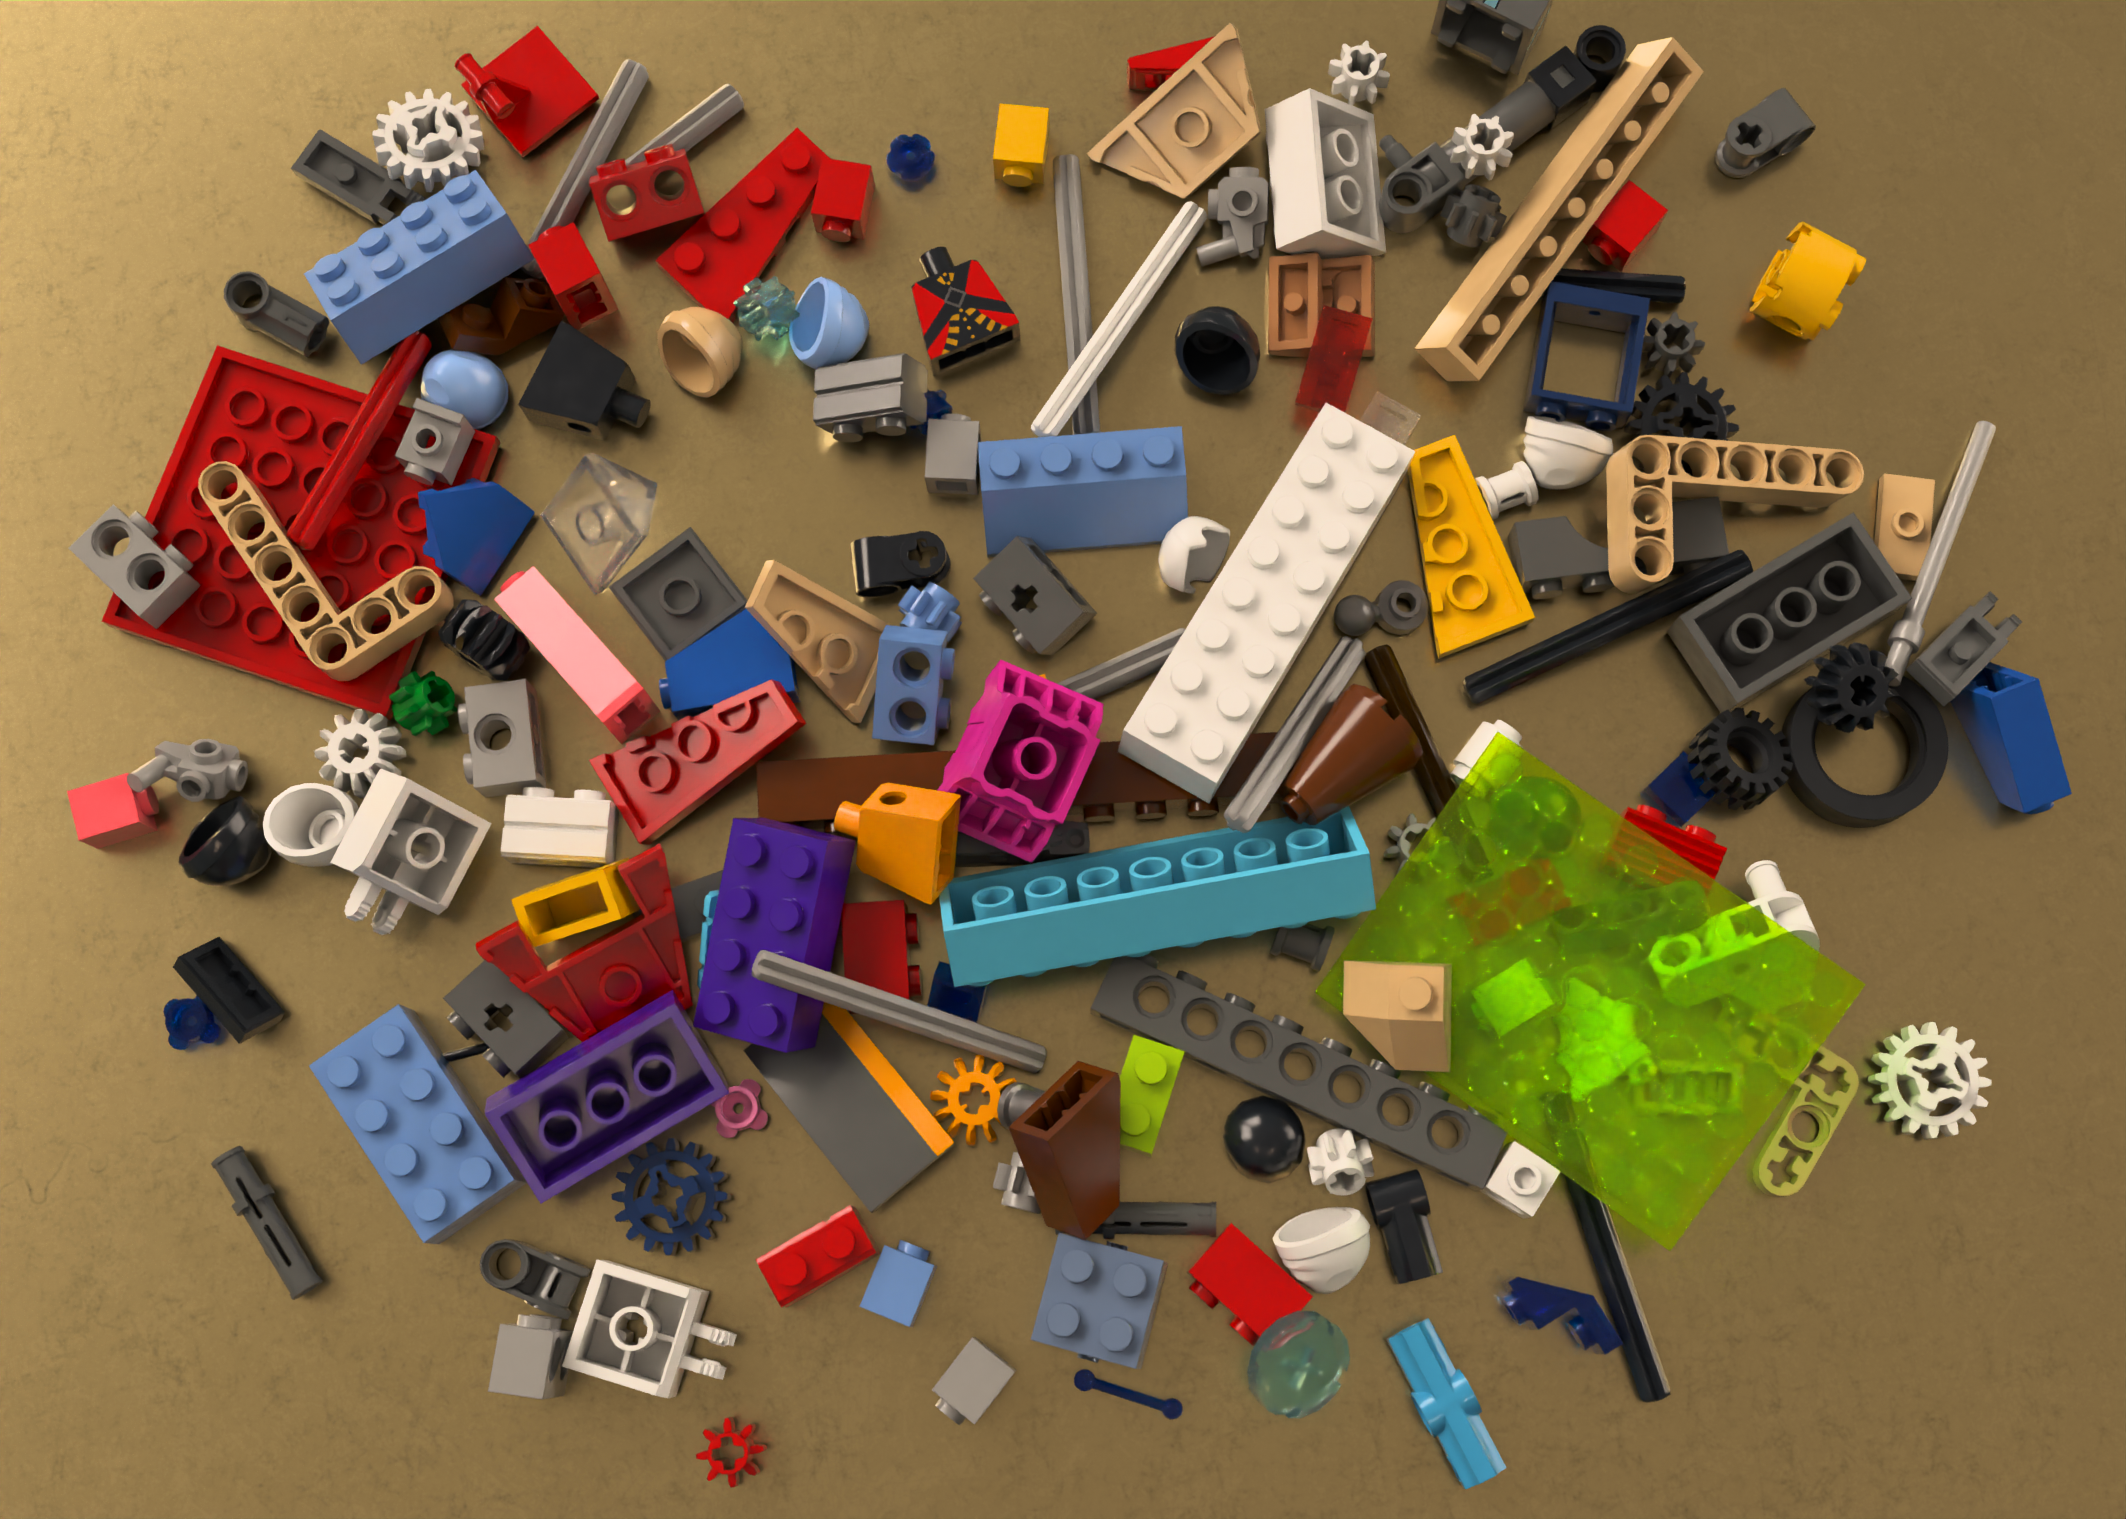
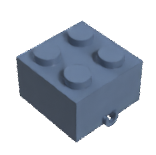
M1059 1233L1031 1340L1078 1353V1358L1096 1363L1099 1362V1359L1134 1369H1142L1168 1263L1156 1258L1127 1251L1128 1246L1107 1241L1106 1245Z

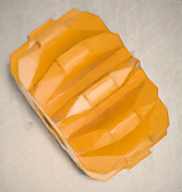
M975 1056L974 1072H968L965 1062L959 1057L954 1060V1066L960 1074L957 1079H953L945 1071H940L937 1075V1078L950 1088L948 1092L931 1091L930 1099L932 1101L948 1103L947 1107L937 1110L933 1117L938 1123L955 1117L946 1131L951 1139L958 1136L963 1126H966L965 1138L968 1146L976 1145L977 1129L983 1128L989 1143H994L997 1141V1135L991 1124L997 1121L1001 1125L997 1113L999 1098L1008 1085L1017 1081L1015 1078H1010L999 1084L996 1083L1005 1069L1004 1064L999 1061L992 1066L988 1074H984V1056ZM973 1087H982L983 1090L981 1092L984 1097L990 1095L989 1105H981L978 1109V1114L967 1113L970 1110L967 1104L961 1106L962 1096L971 1095Z

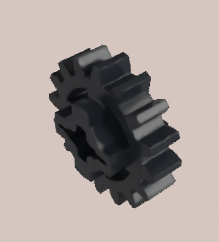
M1682 372L1675 379L1674 384H1672L1667 375H1663L1655 383V388L1647 385L1638 394L1641 401L1634 402L1631 414L1636 419L1628 422L1624 427V432L1636 435V438L1641 435H1661L1730 441L1726 438L1734 436L1739 431V425L1727 422V417L1736 408L1734 405L1721 406L1719 400L1725 392L1722 388L1710 393L1706 390L1708 378L1703 376L1695 385L1689 383L1687 372ZM1669 400L1666 412H1659L1656 416H1652L1656 405ZM1676 421L1680 422V427L1674 426V423ZM1683 431H1689V434L1683 436ZM1681 460L1685 472L1693 476L1689 464ZM1640 462L1639 467H1640L1641 470H1642V469H1644V466H1643V464Z

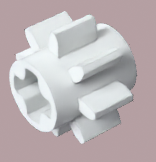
M1365 41L1362 45L1352 48L1346 43L1343 44L1340 54L1341 61L1334 59L1330 60L1328 74L1336 77L1332 83V95L1341 93L1352 106L1355 102L1366 99L1371 104L1375 103L1377 87L1387 88L1390 77L1388 72L1382 70L1386 62V53L1377 55L1369 47V41Z
M1472 114L1468 130L1460 127L1455 128L1452 141L1458 146L1453 149L1450 161L1451 163L1461 162L1462 167L1466 170L1465 178L1469 179L1472 175H1485L1490 181L1493 179L1496 164L1502 167L1509 166L1513 154L1506 148L1511 145L1514 133L1503 131L1502 127L1498 124V116L1492 119H1479L1476 114Z
M1341 1128L1328 1130L1319 1136L1316 1147L1307 1148L1310 1161L1308 1167L1312 1184L1320 1185L1325 1182L1330 1194L1340 1196L1353 1194L1364 1186L1365 1177L1374 1176L1371 1163L1374 1158L1369 1140L1366 1138L1356 1142L1351 1130Z

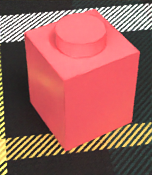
M125 773L67 791L79 841L99 849L158 831L154 815L159 813V804L153 788L149 786L141 792L132 790L127 782L129 773Z

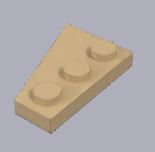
M775 560L766 561L745 608L852 723H861L876 690L879 638L885 626L890 624Z

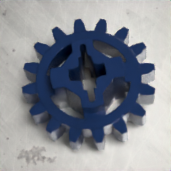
M668 1138L665 1151H661L654 1142L646 1143L648 1157L643 1159L631 1153L628 1156L631 1165L634 1167L631 1174L626 1172H617L616 1178L625 1183L626 1186L624 1191L612 1194V1200L622 1202L625 1205V1210L620 1211L615 1216L616 1222L630 1221L633 1226L628 1230L626 1237L634 1241L644 1235L646 1239L643 1250L647 1252H653L660 1242H663V1250L667 1256H675L677 1244L680 1242L688 1252L696 1251L695 1237L700 1235L707 1240H712L715 1236L712 1229L708 1226L712 1220L725 1222L727 1218L722 1212L717 1210L719 1202L731 1200V1194L718 1191L717 1187L718 1184L728 1178L727 1174L723 1171L711 1172L710 1168L716 1160L713 1154L708 1153L700 1159L696 1158L699 1145L690 1141L683 1152H680L678 1140L675 1138ZM670 1161L685 1162L699 1174L691 1175L687 1178L680 1177L676 1174ZM648 1173L651 1181L645 1195L637 1198L640 1183ZM668 1184L673 1188L682 1189L683 1195L676 1199L677 1209L675 1210L671 1206L661 1205L660 1198L667 1195L665 1186ZM706 1195L703 1211L699 1218L694 1221L692 1211L698 1198ZM655 1216L666 1219L673 1233L659 1232L649 1226L645 1219Z

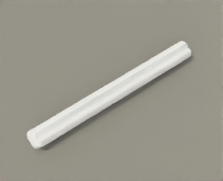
M1186 202L1035 418L1031 425V430L1035 435L1049 437L1059 434L1206 221L1207 213L1204 209L1198 207L1194 202Z

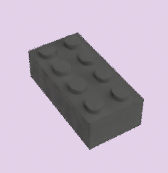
M1853 512L1683 613L1670 626L1667 633L1720 713L1725 710L1732 712L1735 708L1741 707L1814 663L1813 659L1829 654L1830 646L1844 645L1894 615L1912 597Z

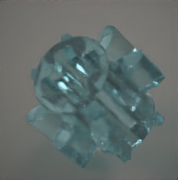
M776 276L765 283H762L758 277L743 286L745 294L734 301V305L738 307L739 326L754 334L757 341H760L769 334L775 340H778L789 332L788 324L800 316V313L795 310V292L790 291L785 285L779 283Z

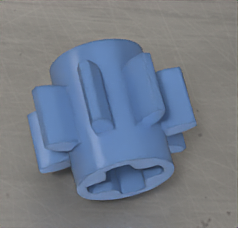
M928 582L922 592L914 586H910L898 604L900 607L899 611L906 615L900 626L948 631L947 642L949 643L962 624L960 621L961 617L954 613L960 602L948 591L932 582Z

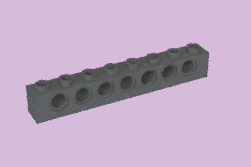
M1148 954L1142 957L1121 956L1113 958L1090 1008L1092 1015L1140 1037L1185 1051L1183 1055L1185 1058L1274 1099L1284 1101L1289 1106L1337 1128L1351 1130L1354 1136L1361 1139L1367 1138L1370 1143L1471 1190L1480 1191L1484 1189L1508 1133L1507 1129L1496 1125L1499 1116L1473 1104H1469L1467 1111L1447 1102L1450 1096L1448 1092L1421 1081L1418 1088L1398 1080L1401 1071L1395 1070L1392 1066L1381 1061L1372 1059L1368 1066L1350 1058L1352 1049L1338 1041L1323 1037L1321 1043L1304 1037L1301 1035L1304 1027L1288 1018L1275 1015L1272 1021L1254 1014L1253 1011L1256 1005L1240 996L1227 992L1224 999L1206 992L1207 983L1192 974L1179 970L1177 976L1174 977L1158 970L1159 961ZM1156 986L1163 989L1169 998L1167 1008L1159 1013L1145 1011L1138 999L1140 993L1145 988ZM1198 1008L1211 1011L1217 1020L1216 1029L1211 1034L1204 1036L1193 1033L1187 1024V1016L1191 1011ZM1246 1030L1259 1033L1265 1043L1263 1054L1255 1058H1248L1240 1054L1235 1044L1236 1036ZM1294 1052L1307 1055L1313 1065L1311 1077L1306 1080L1291 1078L1284 1068L1286 1056ZM1347 1074L1358 1080L1361 1086V1095L1358 1101L1345 1103L1336 1097L1333 1083L1337 1076ZM1399 1097L1407 1103L1410 1115L1404 1125H1392L1384 1118L1382 1106L1386 1098ZM1446 1119L1456 1126L1458 1140L1454 1147L1449 1149L1442 1148L1435 1143L1432 1137V1127L1436 1120Z

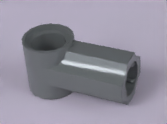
M251 271L240 272L233 275L227 281L224 288V299L239 323L246 329L260 331L306 357L312 352L317 351L326 338V331L330 323L326 316L268 285L266 280L259 274ZM263 295L257 306L242 308L244 301L248 297Z

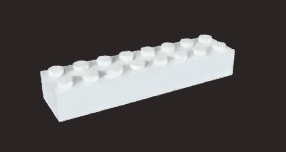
M1325 403L1125 726L1118 752L1205 802L1210 803L1403 481L1415 454L1414 450L1334 406Z

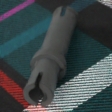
M235 1147L217 1157L211 1165L216 1169L233 1197L235 1203L232 1205V1208L236 1215H243L263 1247L265 1254L289 1290L292 1300H295L318 1287L323 1280L316 1273L298 1243L296 1236L274 1203L272 1197L275 1195V1192L271 1185H264L245 1155L243 1147Z
M1120 1202L1119 1207L1092 1234H1103L1104 1239H1114L1115 1234L1211 1235V1237H1216V1202ZM1055 1229L1056 1235H1058L1059 1233H1064L1062 1231Z

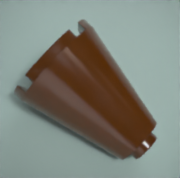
M1353 684L1338 696L1279 786V793L1282 798L1279 801V805L1293 822L1297 824L1305 822L1309 825H1316L1409 772L1418 763L1417 761L1423 754L1419 738L1401 714L1393 720L1382 709L1388 701L1380 694L1366 686Z

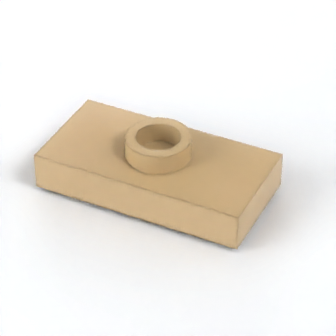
M1884 473L1879 478L1874 543L1899 579L1916 581L1931 542L1935 480Z

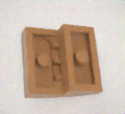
M1318 252L1269 257L1268 352L1271 355L1300 358H1357L1375 356V261L1372 256L1362 255L1321 259Z

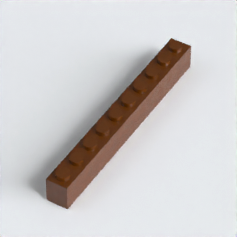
M1278 732L1250 734L1210 803L1205 802L1118 752L1120 741L1100 742L1067 815L1084 814V821L1101 822L1115 819V812L1135 811L1136 818L1140 819L1167 816V809L1187 808L1188 815L1191 816L1219 813L1218 806L1230 805ZM956 750L756 762L758 818L775 820L811 830L824 829V833L836 836H849L836 831L834 828L835 816L842 802L848 801L862 806L881 784L885 783L937 790L943 783L945 766ZM1279 788L1263 812L1271 810V803H1279L1281 798Z

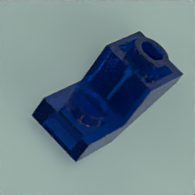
M1509 1277L1501 1282L1507 1292V1295L1503 1296L1501 1300L1518 1326L1526 1323L1530 1330H1539L1569 1311L1573 1319L1568 1321L1567 1325L1583 1350L1591 1347L1595 1354L1606 1355L1623 1344L1593 1295L1521 1277Z

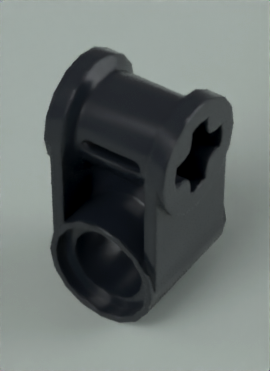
M929 531L895 536H871L850 543L856 595L860 597L891 595L898 591L908 590L910 586H914L917 589L925 588L928 582L939 585L947 578L951 569V560L943 541L936 534ZM931 551L933 557L930 558V567L921 568L918 561L922 560V552Z

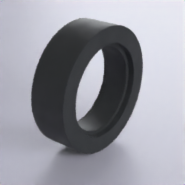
M1903 676L1899 686L1888 685V688L1896 690L1900 696L1894 699L1887 698L1884 703L1888 711L1899 720L1905 729L1911 752L1909 768L1905 777L1894 790L1884 794L1861 795L1850 792L1836 784L1823 770L1815 749V734L1819 723L1816 716L1819 708L1810 707L1805 701L1816 691L1815 687L1810 688L1790 709L1781 730L1786 739L1780 743L1781 747H1790L1791 756L1785 760L1793 763L1792 771L1787 774L1789 777L1787 783L1796 797L1813 813L1827 821L1846 827H1876L1892 822L1923 803L1936 789L1943 776L1948 759L1947 730L1934 701L1919 685L1909 678Z

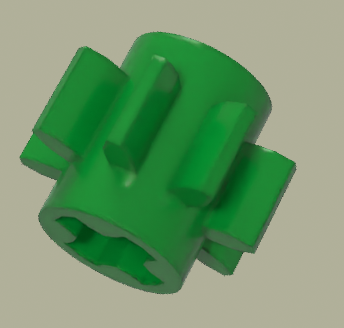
M413 671L398 681L400 689L389 695V699L393 701L392 711L395 720L403 728L411 730L413 736H417L425 730L433 736L449 726L446 718L457 712V707L454 706V691L446 680L436 676L434 671H430L422 677Z

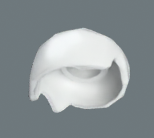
M1200 516L1187 517L1174 525L1167 532L1159 551L1158 561L1163 582L1181 592L1185 591L1186 593L1193 594L1196 589L1190 585V582L1194 580L1211 581L1225 557L1230 542V530L1213 520Z

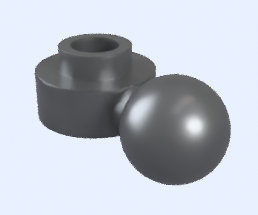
M1399 580L1387 585L1379 593L1375 602H1370L1367 598L1360 595H1350L1343 598L1335 608L1334 619L1342 632L1352 636L1366 633L1374 622H1378L1389 633L1404 635L1414 631L1425 620L1429 604L1426 594L1418 585L1410 581ZM1404 598L1408 600L1411 605V611L1402 612L1399 610L1396 599Z

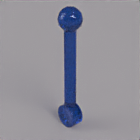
M1080 1370L1074 1377L1075 1386L1081 1391H1089L1091 1389L1102 1391L1162 1411L1163 1415L1169 1420L1178 1419L1183 1412L1182 1403L1176 1398H1169L1164 1401L1097 1379L1090 1370Z

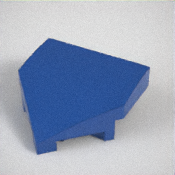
M475 478L467 479L463 485L440 491L434 489L418 492L419 508L425 510L428 538L423 545V554L434 558L436 567L467 590L481 596L533 517L535 511L501 485L492 481L485 483Z

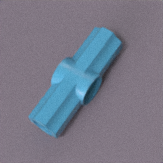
M1426 1318L1401 1330L1386 1340L1413 1390L1410 1395L1423 1423L1431 1436L1438 1438L1457 1480L1461 1483L1463 1489L1466 1490L1491 1479L1507 1467L1479 1416L1482 1410L1471 1386L1459 1368L1455 1370L1443 1342L1434 1329L1435 1327L1429 1318Z

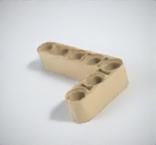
M1641 435L1612 454L1607 463L1608 570L1610 579L1620 591L1636 594L1668 577L1674 562L1672 497L1691 499L1719 497V501L1815 508L1828 507L1859 489L1864 478L1863 466L1854 454L1842 449ZM1632 456L1641 461L1644 466V473L1635 467ZM1681 460L1689 464L1693 476L1685 472ZM1730 464L1737 468L1740 480L1733 475ZM1778 468L1784 471L1788 483L1781 478ZM1826 472L1834 479L1835 486L1828 480ZM1634 506L1643 512L1646 523H1642L1637 519L1633 509ZM1635 556L1643 560L1646 565L1647 574L1639 571L1635 564Z
M227 461L215 462L202 471L198 482V489L202 498L308 658L330 678L337 681H350L357 678L443 621L451 611L454 598L451 589L432 569L424 566H414L405 570L341 613L299 548L287 538V530L259 488L235 464ZM238 483V488L231 497L221 499V493L227 485ZM265 522L263 533L258 538L247 540L250 528L257 523ZM292 562L290 574L280 581H274L276 569L284 563ZM435 586V593L429 602L415 605V596L421 588ZM312 603H319L318 614L310 621L301 622L303 610ZM391 615L390 625L384 632L379 634L371 633L373 622L378 617ZM340 643H346L347 652L345 656L336 663H328L330 650Z

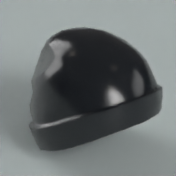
M1220 306L1202 308L1188 315L1179 324L1175 335L1174 352L1180 368L1195 386L1205 392L1220 395L1239 393L1254 380L1261 355L1259 341L1250 324L1234 310Z
M238 796L219 805L196 824L179 856L181 870L188 878H194L198 882L210 886H229L243 882L256 875L268 864L271 856L270 845L264 836L263 823L260 821L258 813L253 812V806L243 797Z

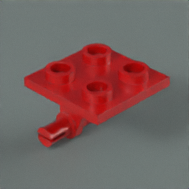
M538 26L483 68L474 60L470 53L462 55L454 65L455 69L466 79L461 84L464 91L522 158L600 99L594 89Z

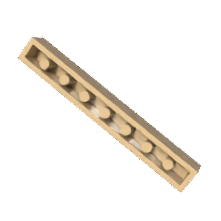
M1673 37L1638 44L1415 347V350L1446 381H1479L1703 74L1704 71Z

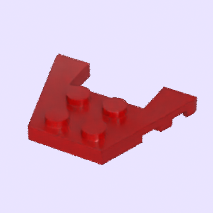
M660 843L618 865L622 878L643 914L548 966L544 964L519 920L476 943V950L488 963H493L509 977V980L516 987L532 996L549 1011V1014L582 1042L671 990L674 991L684 1009L693 1006L665 852Z

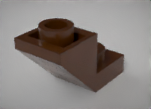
M504 277L490 308H484L472 303L460 304L439 317L438 320L453 350L500 355L560 324L565 314L548 283L532 278L521 280Z

